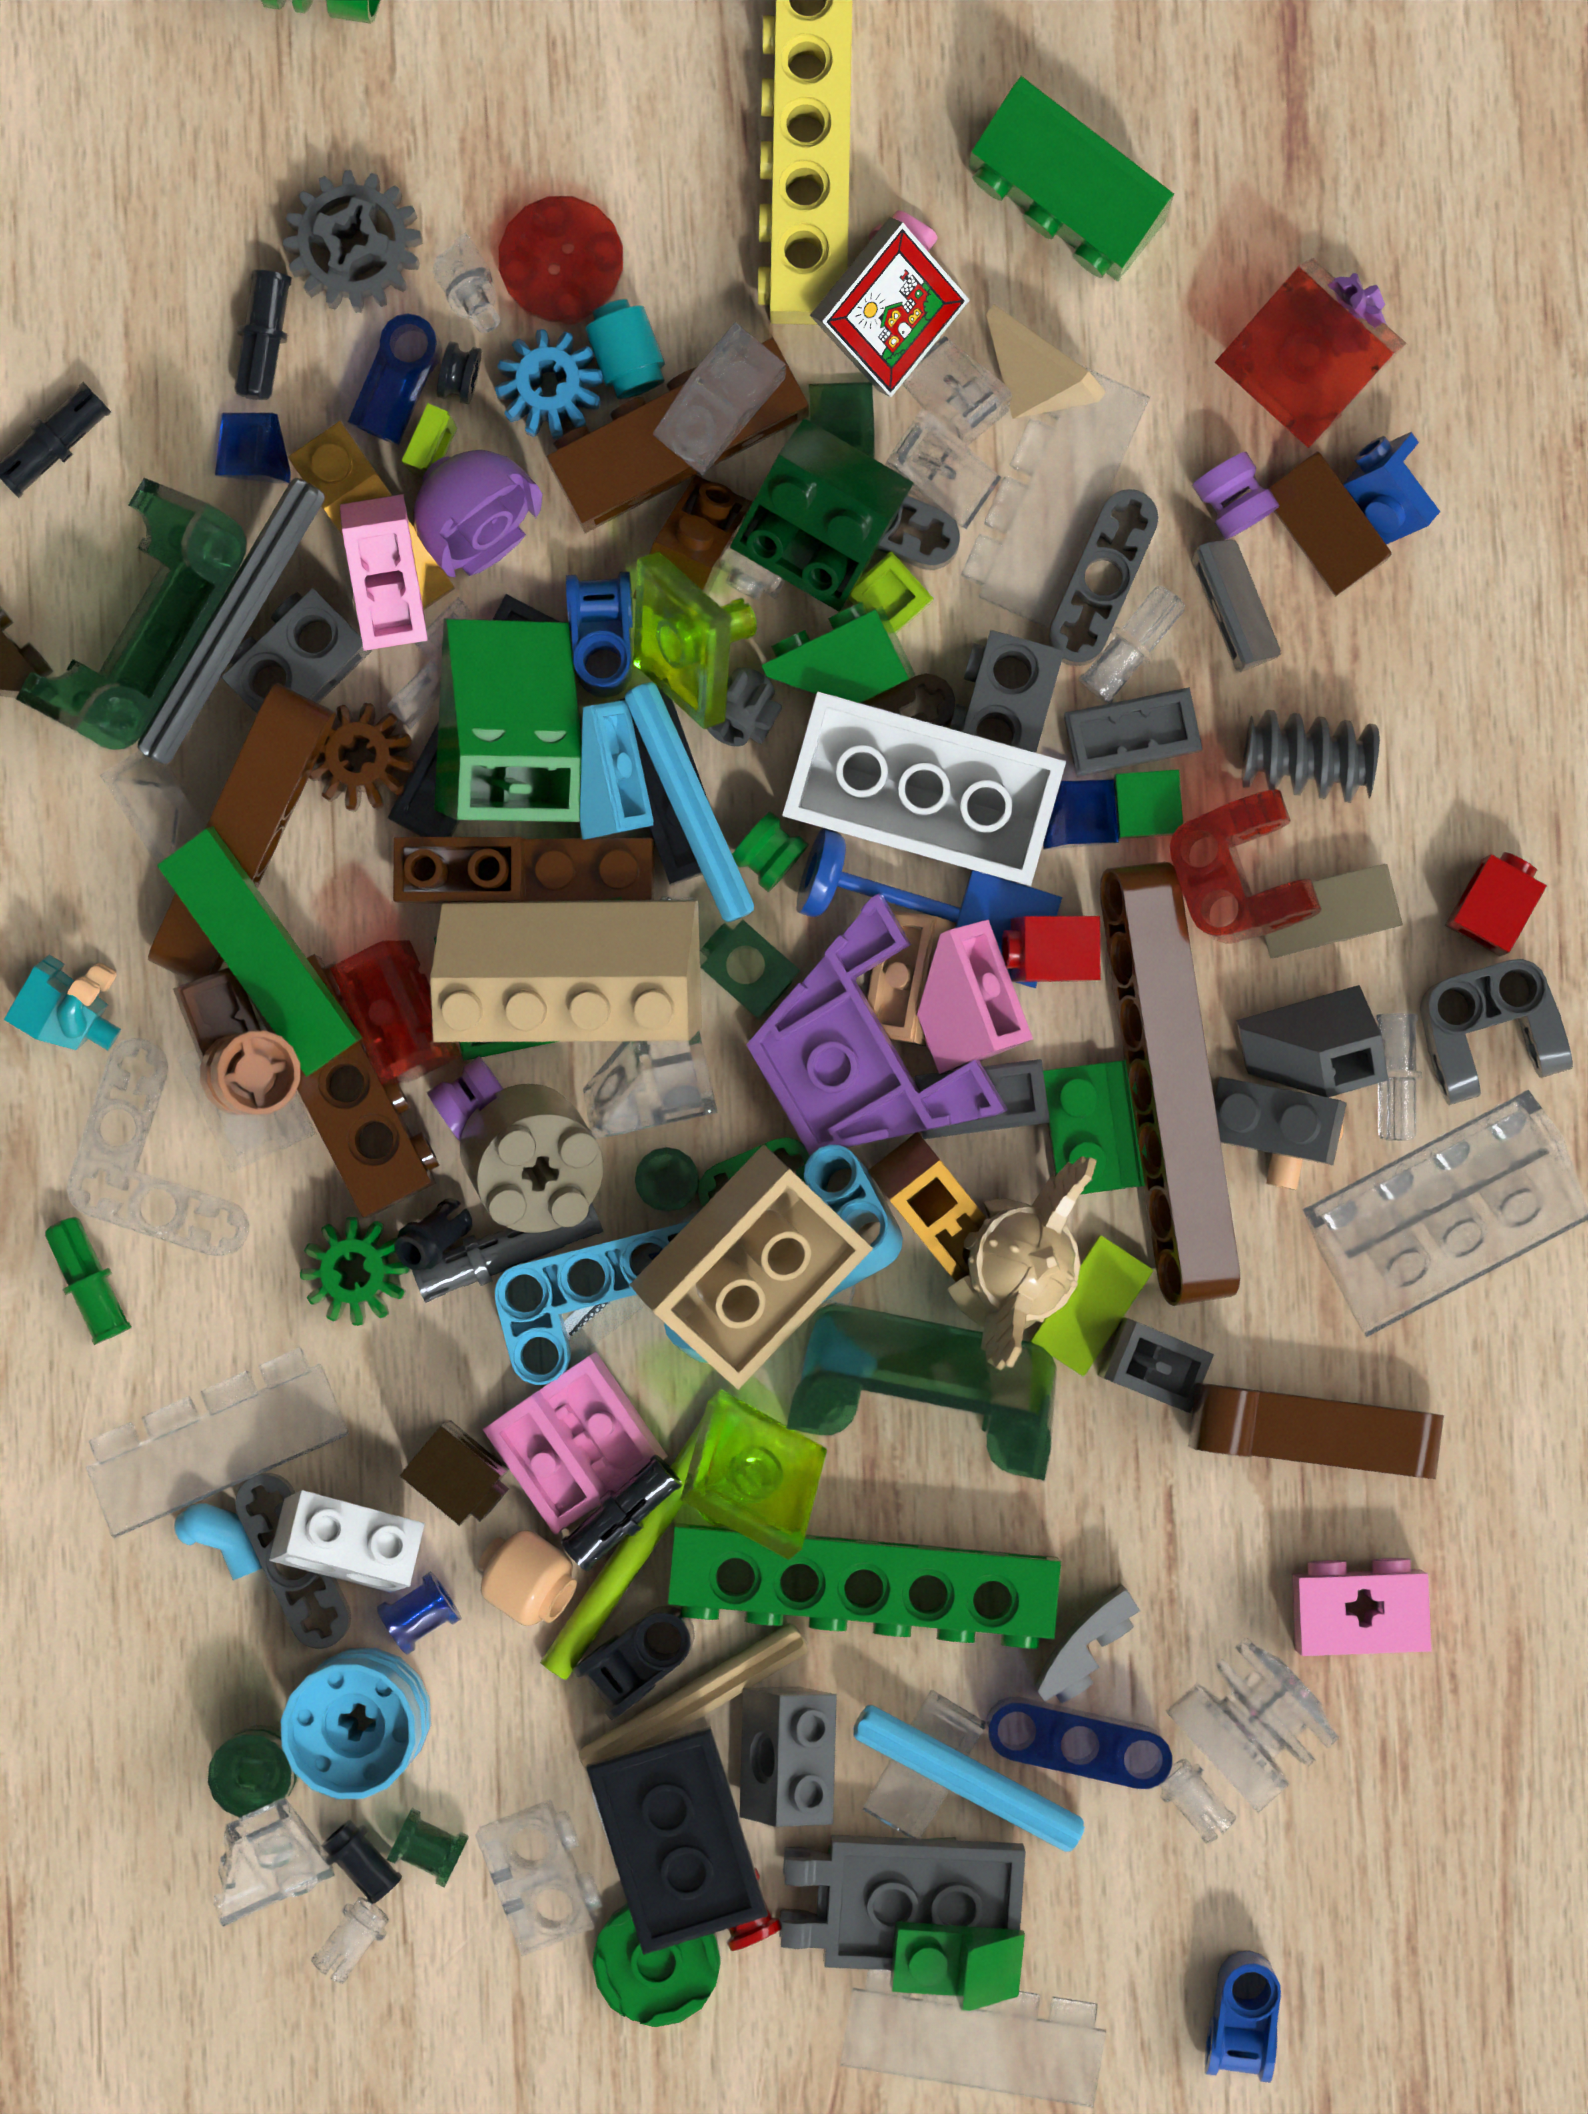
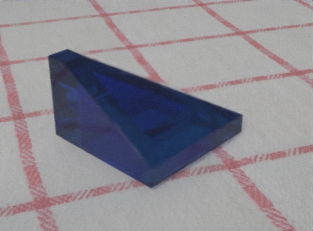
M222 413L215 475L225 478L289 484L291 471L278 414Z
M1113 780L1061 781L1044 838L1043 848L1059 849L1119 843Z

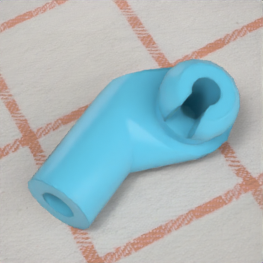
M207 1503L190 1505L186 1511L181 1512L174 1522V1529L178 1539L187 1545H193L197 1542L220 1549L232 1580L262 1569L261 1563L236 1513Z

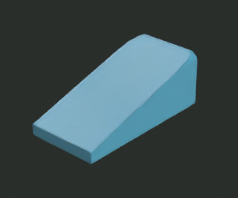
M626 700L583 707L580 829L582 839L596 838L653 826L654 821L632 716Z

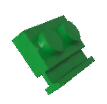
M1126 1060L1043 1071L1050 1119L1048 1127L1055 1176L1068 1162L1073 1164L1083 1156L1087 1159L1091 1157L1097 1161L1092 1179L1084 1186V1190L1080 1195L1145 1186ZM1135 1081L1134 1086H1133L1132 1089H1133V1090L1135 1091V1093L1137 1094V1087H1136V1081ZM1144 1144L1141 1152L1147 1158L1146 1146Z

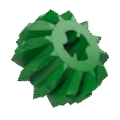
M347 1217L345 1222L346 1240L342 1239L338 1230L332 1224H326L321 1228V1231L331 1247L326 1250L317 1244L308 1243L306 1245L305 1253L310 1257L321 1260L320 1268L301 1269L300 1278L302 1280L321 1278L323 1286L313 1290L307 1296L310 1304L314 1305L324 1301L331 1295L334 1299L327 1309V1319L337 1321L342 1316L347 1303H350L351 1322L354 1326H360L365 1323L366 1318L364 1302L369 1304L377 1317L384 1318L389 1315V1309L380 1297V1294L384 1292L392 1298H404L406 1290L400 1285L389 1282L390 1274H407L411 1269L402 1262L389 1264L387 1257L396 1253L395 1243L398 1238L387 1241L381 1247L376 1245L383 1234V1223L374 1221L369 1226L364 1239H361V1226L358 1217ZM356 1252L366 1258L363 1268L371 1273V1276L366 1285L364 1282H355V1289H352L345 1285L348 1274L341 1270L340 1266L344 1258L346 1260H356Z

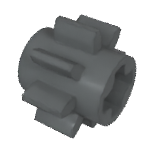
M746 667L735 669L730 677L723 671L718 670L698 704L699 710L708 713L705 718V726L708 732L718 741L735 747L745 745L750 737L759 744L763 743L782 709L781 704L771 701L775 690L770 680L762 673Z

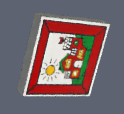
M889 217L810 316L879 392L892 397L970 300L904 223Z

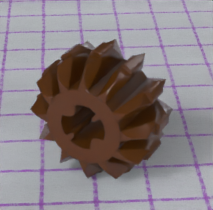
M364 703L362 705L358 722H354L353 716L346 705L338 706L336 709L337 716L342 726L337 730L333 727L331 728L327 737L329 740L327 744H324L318 757L326 759V761L314 765L309 778L312 781H322L332 777L322 792V796L329 802L337 799L347 788L345 807L348 811L356 812L358 810L362 792H366L368 801L375 810L384 807V801L378 788L385 784L396 795H401L405 790L399 780L391 776L393 770L405 773L414 771L415 763L411 759L394 756L395 753L409 748L413 741L407 733L389 737L399 721L393 713L383 716L374 726L376 713L373 704ZM360 742H368L366 748L373 755L376 754L374 763H363L360 773H353L354 767L348 760H345V755L347 752H357Z

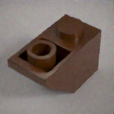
M698 475L694 476L655 538L633 598L690 625L710 593L731 549L730 545L746 517L752 501L734 493L725 485L710 482Z

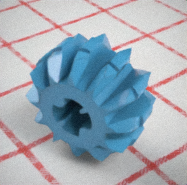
M545 329L536 331L537 349L531 351L521 339H517L512 343L513 349L521 362L518 363L509 359H501L499 361V372L512 380L496 385L495 392L498 399L514 400L504 412L509 422L518 421L529 414L525 424L527 435L535 437L539 433L543 421H548L552 438L559 439L563 436L560 422L562 419L568 417L575 428L586 426V420L577 408L578 406L590 410L599 409L601 404L600 397L587 389L602 384L603 375L601 370L585 369L594 358L593 351L589 346L580 348L570 355L574 341L571 333L563 332L558 339L556 347H550L548 334ZM546 372H555L558 382L563 378L566 379V382L556 386V395L552 397H544L541 387L533 391V387L542 384V374Z

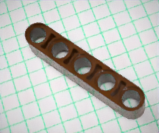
M276 683L266 696L205 829L209 827L216 829L257 889L336 717V712L279 683ZM175 893L150 948L148 960L191 982L219 971L224 960L177 893Z

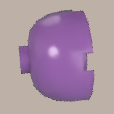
M479 449L456 454L453 457H443L434 462L423 476V484L417 494L413 513L416 535L432 559L448 576L456 577L454 570L458 568H463L469 576L478 574L499 562L521 542L526 534L520 529L519 525L524 520L528 511L537 518L541 510L543 494L525 471L507 456Z

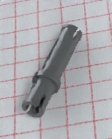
M591 1203L585 1219L574 1227H560L540 1233L521 1232L506 1228L479 1239L472 1235L462 1239L464 1245L444 1253L440 1263L432 1269L412 1270L424 1302L427 1303L448 1292L475 1282H479L480 1286H483L493 1281L491 1276L508 1268L528 1262L563 1248L568 1244L604 1231L593 1203Z

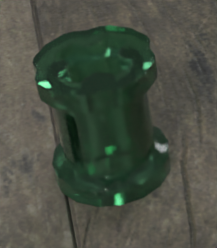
M411 1808L386 1860L394 1864L402 1860L435 1876L436 1884L445 1888L469 1836L462 1832L454 1836L422 1820L421 1812Z

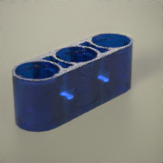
M1007 1697L999 1700L990 1709L986 1718V1731L992 1747L1000 1756L1011 1761L1135 1789H1151L1159 1786L1168 1777L1172 1769V1753L1169 1745L1155 1729L1143 1724L1023 1697ZM1012 1712L1027 1714L1034 1722L1030 1738L1019 1745H1010L998 1736L1000 1721ZM1076 1726H1085L1096 1735V1745L1093 1751L1087 1757L1081 1759H1072L1061 1750V1740L1064 1734ZM1140 1740L1154 1743L1158 1748V1760L1151 1770L1144 1773H1135L1126 1768L1124 1755L1130 1745Z

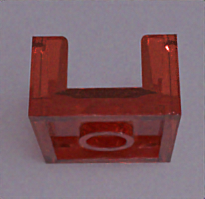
M1314 258L1296 268L1215 361L1225 373L1307 448H1310L1324 437L1341 418L1342 412L1407 344L1385 323H1381L1374 328L1334 292L1329 285L1335 281V278Z

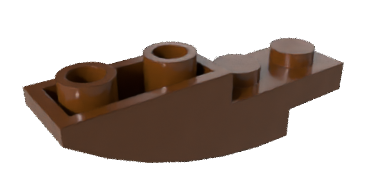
M394 837L393 901L425 904L494 901H600L622 896V900H654L655 841L652 838H590L583 840L582 838L524 839L522 837Z

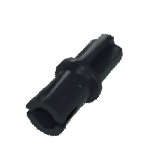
M253 270L245 324L239 325L237 328V334L242 336L234 389L236 394L248 399L268 400L273 391L280 344L286 343L288 335L282 330L288 290L291 286L292 278L274 271Z

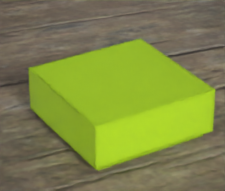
M427 403L402 459L403 464L411 474L423 478L427 469L434 462L445 457L457 430L456 423L448 411Z
M890 552L858 580L847 600L852 606L863 602L867 613L883 606L897 634L932 603L934 598L902 562Z

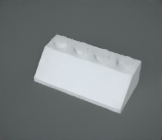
M817 691L782 816L1031 886L1066 761Z

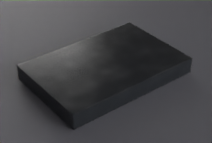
M711 1726L587 1764L586 1769L643 1955L768 1916Z

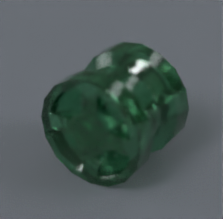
M668 1147L655 1149L644 1156L637 1166L635 1174L637 1192L642 1200L654 1209L667 1212L680 1210L691 1203L698 1192L700 1182L698 1168L691 1157L679 1149Z

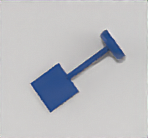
M822 828L813 843L803 871L796 910L798 913L806 916H820L829 907L837 887L870 897L880 894L884 896L886 902L956 923L954 928L989 919L1001 951L1003 932L1011 930V918L1057 916L1062 897L971 870L961 907H956L842 872L846 854L845 839L836 831ZM1007 969L1011 978V969ZM1015 982L1031 988H1036L1037 982Z

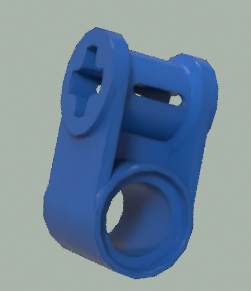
M630 571L620 572L617 579L579 581L577 575H566L569 630L570 632L572 631L573 662L579 683L587 692L596 697L608 698L618 695L628 686L633 672L631 641L633 603ZM601 650L612 651L621 659L617 672L611 677L604 679L596 678L586 670V663L590 656Z
M1250 1950L1238 1951L1228 1956L1221 1964L1217 1979L1213 2017L1211 2016L1206 2039L1205 2074L1216 2076L1219 2070L1257 2074L1259 2081L1271 2083L1277 2052V2021L1281 1987L1270 1962L1259 1953ZM1246 1972H1256L1266 1978L1264 1990L1253 1999H1242L1232 1992L1236 1979Z

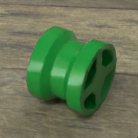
M769 811L743 839L732 856L739 868L749 867L758 875V884L769 892L792 868L809 844L800 836L790 837L781 829L780 819Z

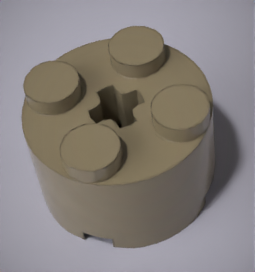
M519 1084L497 1092L495 1094L497 1099L493 1100L481 1111L477 1108L468 1118L460 1140L461 1162L484 1207L495 1222L521 1232L540 1233L560 1227H574L581 1223L587 1216L589 1205L600 1188L603 1177V1158L596 1139L580 1113L563 1095L547 1086Z

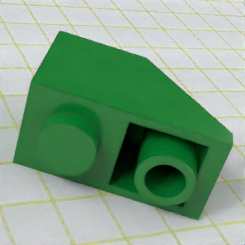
M863 602L828 618L833 630L814 640H810L806 630H803L772 645L771 648L776 658L761 665L766 677L814 694H817L818 691L857 703H861L915 676V672L883 606L867 613Z

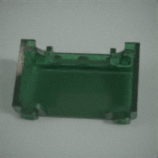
M143 478L128 505L141 514L146 525V538H142L137 549L161 563V566L100 671L97 673L84 664L72 659L66 669L68 672L59 677L47 678L30 672L15 700L83 740L111 753L125 751L134 746L143 735L242 565L246 554L245 534L242 527L234 519L207 502L147 478Z
M830 1304L820 1308L810 1318L806 1327L786 1429L814 1435H834L843 1431L854 1419L858 1409L861 1390L983 1415L981 1430L987 1432L986 1449L990 1459L1001 1470L1013 1475L1045 1481L1052 1445L1057 1367L1053 1357L1042 1346L1022 1340V1351L1013 1368L1005 1365L1002 1370H999L986 1361V1351L981 1349L983 1332L845 1304Z

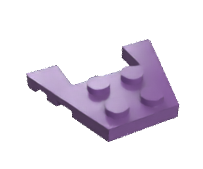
M880 894L868 900L860 910L862 912L843 935H839L824 952L825 956L802 983L796 985L746 1044L809 1155L827 1145H841L849 1148L996 1116L1008 1110L979 1060L971 1061L921 1092L915 1084L856 982L857 977L912 945L884 896Z

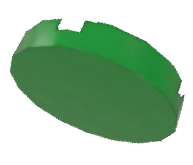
M627 1903L611 1914L599 1932L592 1963L597 1988L611 2009L623 2017L626 2016L632 2021L640 2022V2024L660 2027L681 2023L702 2009L716 1987L721 1956L716 1933L643 1955Z

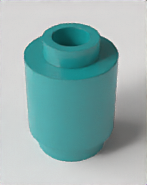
M620 299L595 309L592 312L595 320L585 327V331L599 369L602 371L605 385L614 388L617 399L631 398L663 384L665 380L661 368L665 365L644 306L630 307L628 299Z

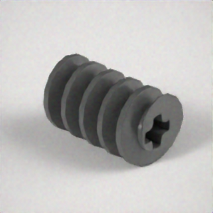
M1266 710L1257 726H1254L1253 717L1251 716L1243 754L1241 777L1243 788L1250 789L1258 772H1264L1269 792H1275L1283 776L1286 775L1290 776L1294 795L1300 796L1308 780L1315 779L1320 799H1326L1334 782L1341 783L1344 802L1351 803L1359 786L1366 787L1368 798H1370L1378 763L1379 729L1376 724H1367L1359 739L1356 740L1353 724L1348 720L1341 721L1333 737H1331L1325 717L1315 718L1308 733H1305L1302 717L1297 713L1290 714L1282 730L1279 728L1275 710Z

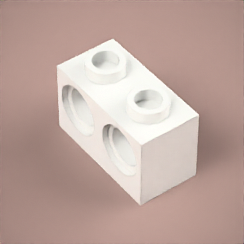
M301 1490L284 1498L269 1561L392 1593L409 1587L411 1584L425 1523Z

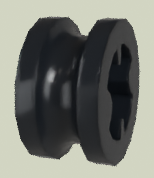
M452 341L448 343L440 368L437 397L446 399L449 394H456L460 397L461 403L469 405L478 379L482 357L481 348L473 347L471 351L463 352L459 349L458 343Z

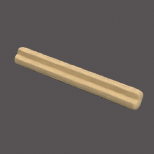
M787 1623L582 1747L578 1755L583 1767L587 1772V1764L665 1740L741 1694L743 1688H751L805 1655L808 1650L807 1643L798 1628L793 1623Z

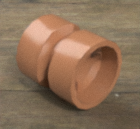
M268 1031L236 1032L223 1036L206 1050L200 1065V1084L207 1099L219 1110L233 1115H264L284 1108L295 1096L301 1080L300 1062L293 1047L281 1036Z

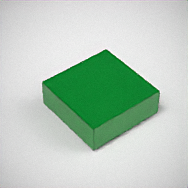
M1179 769L1115 774L1119 839L1182 835L1184 833Z

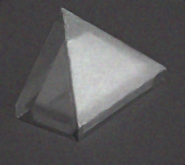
M138 750L100 775L157 865L205 830L206 821L168 763L154 761Z

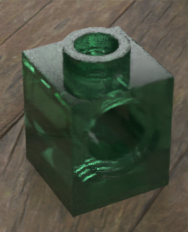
M743 919L734 930L726 923L722 924L700 950L708 958L701 965V971L757 1021L765 1015L800 975V970ZM742 949L756 951L765 963L764 972L761 977L750 984H741L734 981L727 972V964L730 957Z

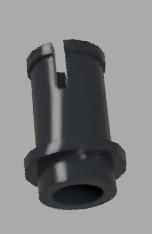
M452 1198L444 1199L437 1205L436 1209L420 1222H409L403 1226L398 1233V1239L395 1243V1251L399 1260L412 1270L432 1269L440 1263L443 1251L457 1239L471 1231L472 1217L467 1208L450 1221L447 1217L461 1203Z
M349 1820L333 1832L321 1845L329 1854L325 1861L329 1865L336 1862L372 1905L390 1892L402 1879V1875L393 1869L365 1837L368 1829L364 1825L357 1828Z

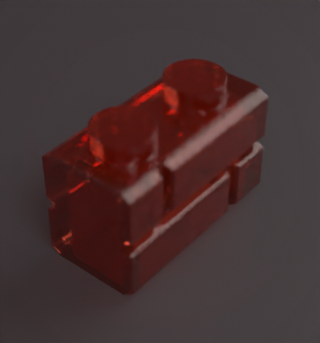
M383 940L330 968L354 1024L363 1037L361 1038L381 1085L409 1083L461 1056L455 1042H433L431 986L425 973H420L418 970L421 964L410 940H398L396 942L395 940Z

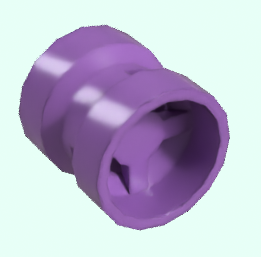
M1242 452L1226 460L1204 474L1192 485L1201 501L1210 503L1217 513L1215 524L1224 539H1229L1248 529L1279 507L1270 489L1260 487L1255 479L1256 466L1247 452ZM1249 489H1251V492H1249V493L1245 494L1244 496L1240 497L1239 499L1235 500L1234 502H1232V503L1229 504L1228 506H1226V507L1223 506V505L1229 503L1230 501L1234 500L1235 498L1239 497L1240 495H1242L1243 493H1245V492L1248 491Z
M479 1056L463 1067L462 1076L452 1083L441 1082L429 1090L427 1094L446 1124L460 1141L468 1118L477 1108L481 1111L489 1103L497 1099L495 1094L503 1090V1087Z

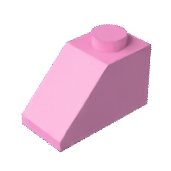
M989 919L941 933L938 939L917 1016L925 1034L927 1047L933 1056L939 1074L961 1068L973 1060L983 1061L1033 1040Z

